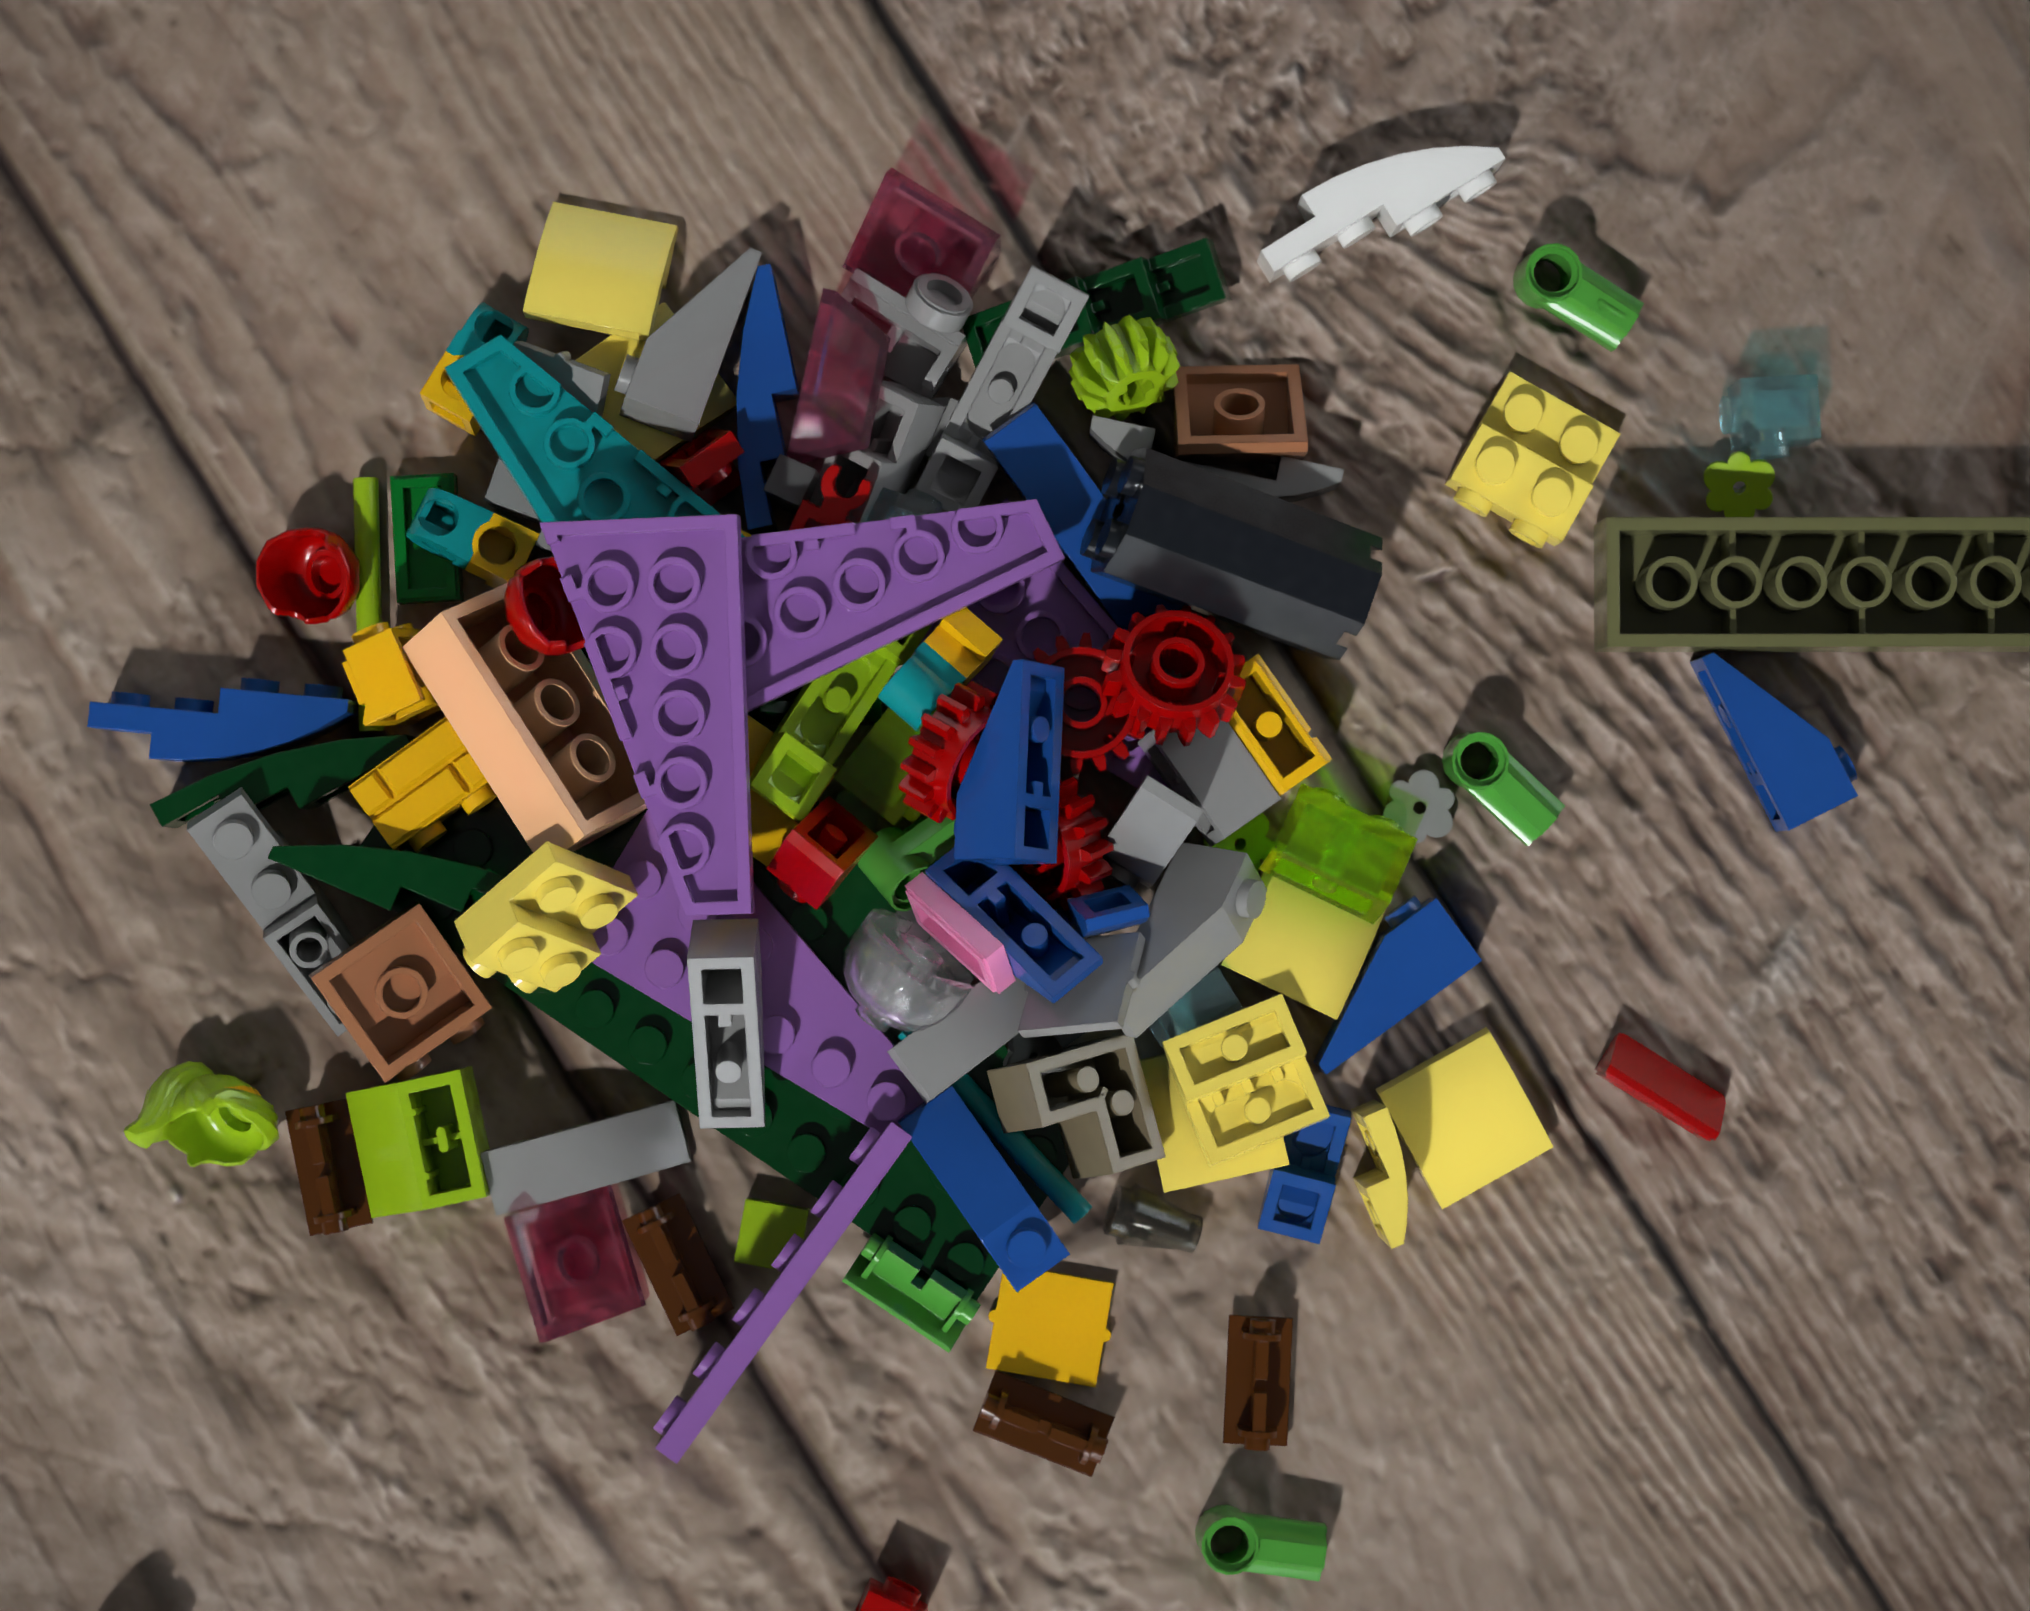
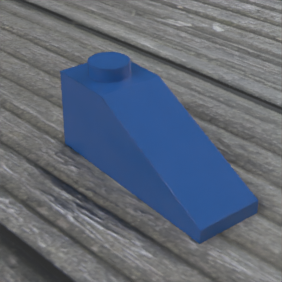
M1714 652L1690 662L1775 832L1789 831L1858 796L1851 783L1857 780L1855 767L1847 752L1840 745L1834 748L1827 736Z
M1024 659L1012 661L957 792L956 820L954 823L955 860L993 865L1057 864L1065 668Z
M952 848L925 870L926 875L1004 945L1014 976L1052 1003H1056L1103 964V957L1009 865L955 860L954 848Z
M1414 895L1384 917L1390 927L1377 936L1360 969L1338 1020H1334L1313 1061L1322 1073L1326 1075L1482 961L1437 898H1428L1423 903H1420Z
M952 1085L928 1103H922L898 1120L903 1130L912 1136V1143L1016 1292L1070 1255Z

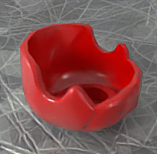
M319 527L290 529L266 541L256 560V587L267 608L273 614L294 617L310 625L328 623L331 619L340 618L351 609L360 590V561L345 540L332 531Z
M554 556L530 561L515 570L514 576L508 581L504 595L507 621L519 641L523 645L547 656L563 655L585 647L583 634L573 607L568 602L560 580L561 575Z

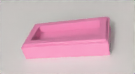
M921 872L905 885L907 889L905 892L917 923L993 993L1000 994L1016 981L1004 945L926 874Z

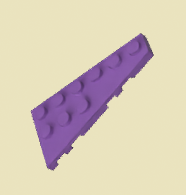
M1037 499L961 508L956 511L916 516L906 515L890 517V519L861 523L851 522L742 537L747 712L1063 561L1065 557Z

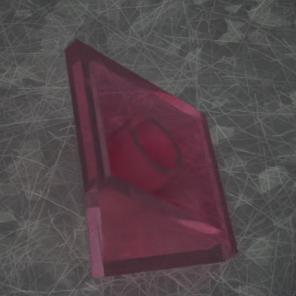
M891 167L881 182L842 267L851 273H854L856 268L905 298L916 277L926 273H937L957 281L967 290L972 299L1001 253V235Z
M826 288L822 290L786 455L801 463L869 448L891 339L835 290Z
M611 1185L517 1210L504 1217L539 1343L551 1341L646 1305Z

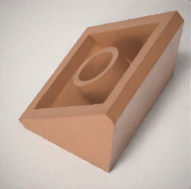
M1299 364L1180 366L1176 371L1179 383L1173 388L1175 459L1200 465L1277 464L1281 456L1303 460L1308 452V435Z

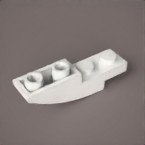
M1437 147L1393 155L1342 173L1301 195L1297 209L1304 218L1305 223L1262 249L1257 263L1269 283L1284 274L1289 282H1292L1317 267L1322 262L1318 253L1339 241L1345 249L1374 231L1376 227L1372 219L1375 217L1378 218L1390 238L1405 228L1411 237L1415 236L1443 217L1439 209L1442 205L1458 195L1461 196L1464 203H1467L1493 187L1497 183L1493 174L1498 171L1505 157L1499 147Z

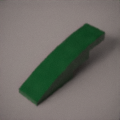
M1206 237L1149 259L1139 257L1085 278L1075 276L1065 280L1064 282L1087 293L1089 298L1055 359L1069 355L1076 348L1084 346L1083 336L1085 334H1096L1103 329L1104 322L1110 326L1118 324L1124 316L1130 314L1135 321L1151 317L1156 326L1232 300L1213 239ZM1011 301L968 316L963 326V331L966 335L975 368Z
M405 734L343 739L274 753L209 775L149 805L160 825L169 828H179L240 787L243 788L259 811L289 794H292L299 809L314 810L348 791V786L416 737Z
M351 845L273 846L268 856V859L392 911L403 887L462 913L472 889L486 894L505 878L502 875L476 866L419 853Z

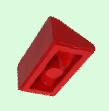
M1624 1033L1615 1035L1594 1069L1597 1071L1596 1074L1698 1138L1709 1142L1711 1140L1715 1141L1721 1131L1726 1106L1725 1097Z

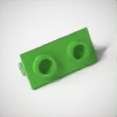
M873 1233L842 1282L949 1353L965 1326L970 1323L981 1306L979 1302L971 1298L974 1291L970 1288L965 1290L937 1270H934L931 1276L920 1269L924 1262L892 1241L894 1239L888 1234L883 1239L876 1233Z

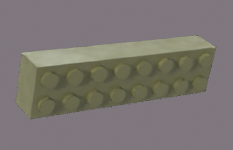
M1606 517L1594 525V652H2030V517Z

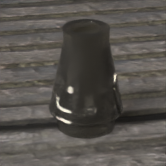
M1137 1183L1131 1188L1118 1185L1110 1198L1106 1210L1103 1231L1106 1235L1116 1237L1118 1245L1175 1249L1193 1253L1201 1236L1203 1218L1202 1216L1185 1211Z

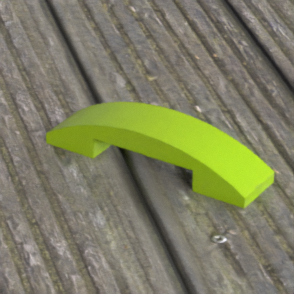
M932 624L804 685L782 718L750 777V789L797 823H800L808 815L837 769L833 764L896 668L910 659Z

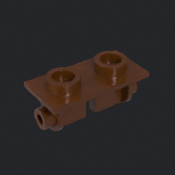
M347 1099L285 1111L310 1236L339 1233L349 1230V1228L374 1223L369 1209Z
M680 1193L622 1220L676 1336L689 1330L695 1331L713 1322L714 1318L735 1308Z
M1229 1314L1223 1443L1244 1444V1449L1253 1451H1268L1270 1446H1287L1293 1317Z
M995 1371L973 1431L1092 1477L1097 1463L1100 1464L1109 1440L1107 1436L1115 1417Z

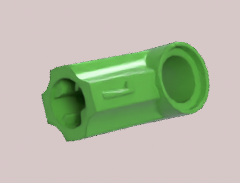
M1559 243L1546 244L1531 252L1517 265L1513 275L1514 290L1518 298L1525 305L1535 309H1545L1610 352L1614 351L1629 333L1644 304L1582 264L1574 251ZM1538 261H1546L1558 269L1561 283L1557 292L1546 291L1537 284L1534 278V268Z
M1466 732L1458 734L1448 742L1443 751L1442 764L1444 772L1450 781L1463 787L1525 846H1529L1535 839L1541 836L1554 823L1565 807L1558 798L1508 753L1503 742L1491 733ZM1478 742L1489 752L1490 764L1485 774L1473 779L1463 771L1460 761L1464 749L1471 743Z
M924 815L903 831L900 828L889 827L875 833L879 837L857 864L896 911L912 910L905 892L907 890L905 885L921 872L926 874L925 870L954 848L955 820L945 817L942 823H937Z
M1216 1505L1206 1510L1198 1519L1195 1528L1197 1545L1207 1564L1216 1572L1234 1575L1244 1571L1320 1581L1327 1551V1526L1325 1523L1246 1513L1230 1505ZM1233 1525L1243 1531L1241 1544L1236 1550L1230 1553H1219L1211 1549L1212 1537L1218 1529Z

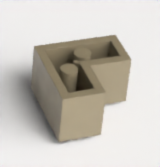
M1119 1034L1093 1039L987 1071L1003 1134L1043 1128L1058 1123L1073 1179L1115 1174L1166 1157L1134 1037Z

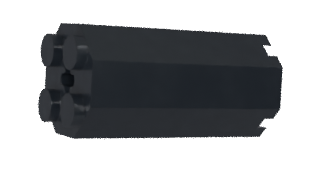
M1149 448L1134 449L1127 461L1117 457L1112 460L1102 484V494L1107 495L1108 498L1100 520L1094 518L1090 522L1080 548L1082 556L1092 559V573L1178 605L1191 606V609L1208 616L1212 615L1221 621L1323 659H1341L1348 648L1336 643L1344 632L1357 636L1366 622L1382 576V562L1371 558V550H1382L1383 538Z

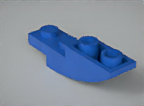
M241 678L240 689L220 688L218 713H213L214 701L175 697L174 709L150 707L151 695L112 691L111 703L90 702L87 727L108 731L151 734L149 759L199 763L230 761L271 754L304 744L330 733L358 717V702L342 699L343 687L305 684L304 695L279 693V681Z

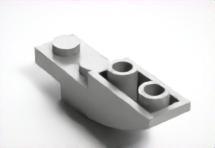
M240 787L188 821L187 831L262 928L265 942L338 1037L347 1029L309 975L356 943V940L313 877L268 859L273 846L291 845L280 830H273L243 788Z

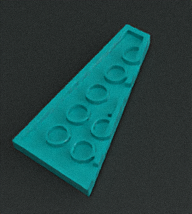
M502 335L495 337L445 367L448 377L540 522L720 515L718 511L643 450H638L616 432L614 427L596 412L593 413L568 393L556 379Z

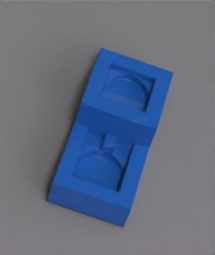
M1130 885L1068 899V911H1064L1062 907L1054 909L1083 939L1141 925L1150 917L1148 904Z
M1326 1105L1330 1114L1328 1119L1284 1136L1290 1165L1270 1169L1257 1224L1258 1229L1320 1244L1336 1187L1335 1176L1352 1119L1350 1110Z

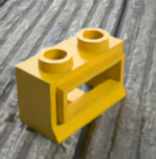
M380 622L368 626L351 636L355 645L343 650L347 660L342 663L359 705H365L364 726L414 725L442 712L402 649L409 640L422 630L414 629L412 623L402 624L390 628L388 622Z

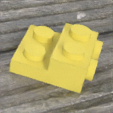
M1509 372L1445 485L1457 491L1453 498L1454 501L1467 510L1483 517H1487L1491 510L1512 522L1509 531L1522 541L1537 548H1543L1545 542L1555 547L1564 540L1590 494L1594 480L1621 433L1516 374Z
M546 841L458 917L454 923L465 946L463 948L464 959L479 976L490 978L498 971L508 975L514 985L525 993L530 994L538 987L556 993L562 987L574 982L579 977L581 971L601 955L593 933L612 922L618 912L637 897L638 893L629 875Z

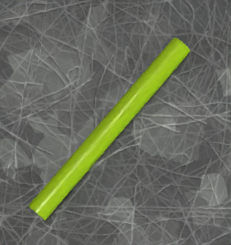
M376 477L353 478L355 555L360 561V590L356 596V632L382 622L379 478ZM358 703L359 732H384V726H364L365 705H359Z

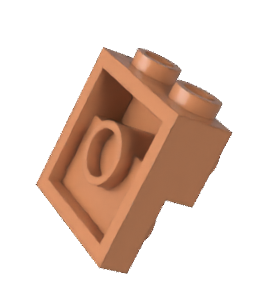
M417 901L309 975L385 1083L394 1076L399 1081H405L420 1072L432 1061L428 1054L430 1051L447 1039H450L453 1044H457L473 1035L485 1024L481 1016L492 1009V1006Z

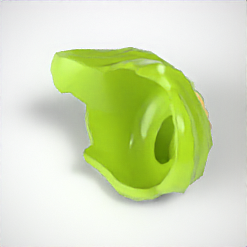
M186 1061L164 1070L146 1092L144 1104L137 1120L125 1127L124 1134L128 1141L146 1149L153 1143L168 1140L170 1145L187 1155V1163L191 1167L207 1163L236 1166L245 1164L257 1151L267 1150L279 1139L277 1129L278 1115L274 1111V1106L264 1100L256 1088L238 1079L236 1076L214 1074L202 1062Z

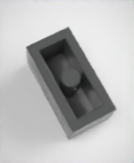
M779 454L763 490L773 505L796 515L802 500L810 501L820 475L816 469Z

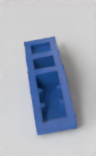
M771 264L757 267L743 328L736 395L737 441L745 451L738 456V467L747 529L751 535L777 532L772 503L763 490L767 482L765 470L774 467L779 454L787 456L776 403L801 398L776 277Z
M1034 402L982 439L1023 500L1037 499L1061 551L1088 590L1100 602L1118 628L1127 630L1132 614L1138 611L1143 616L1148 617L1154 614L1157 605L1163 604L1167 611L1182 610L1183 607L1181 605L1091 572L1092 559L1080 554L1081 543L1090 522L1094 518L1100 520L1107 499Z

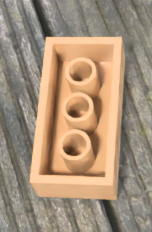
M507 582L440 612L409 640L402 649L532 852L534 853L546 841L574 852L630 822L647 807L644 799H641L633 777L635 774L623 742L618 737L590 662L581 649L563 655L547 656L523 645L507 621L504 601Z

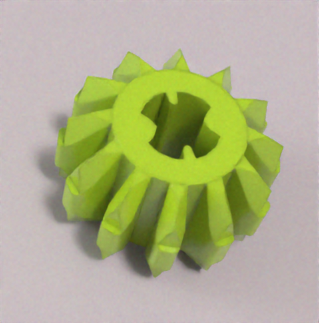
M1129 314L1124 316L1118 324L1110 326L1104 322L1102 330L1096 334H1085L1083 336L1084 346L1076 348L1069 354L1072 362V367L1069 370L1072 378L1071 385L1080 401L1083 400L1086 408L1092 410L1095 416L1109 418L1114 416L1118 421H1123L1133 412L1139 411L1144 415L1147 406L1152 403L1164 402V391L1174 388L1179 383L1176 374L1180 367L1176 357L1178 353L1170 337L1165 336L1163 330L1156 326L1151 317L1135 321Z

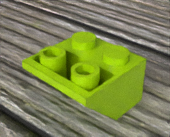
M472 1066L345 1093L371 1218L423 1211L491 1195L480 1156L481 1152L490 1148Z

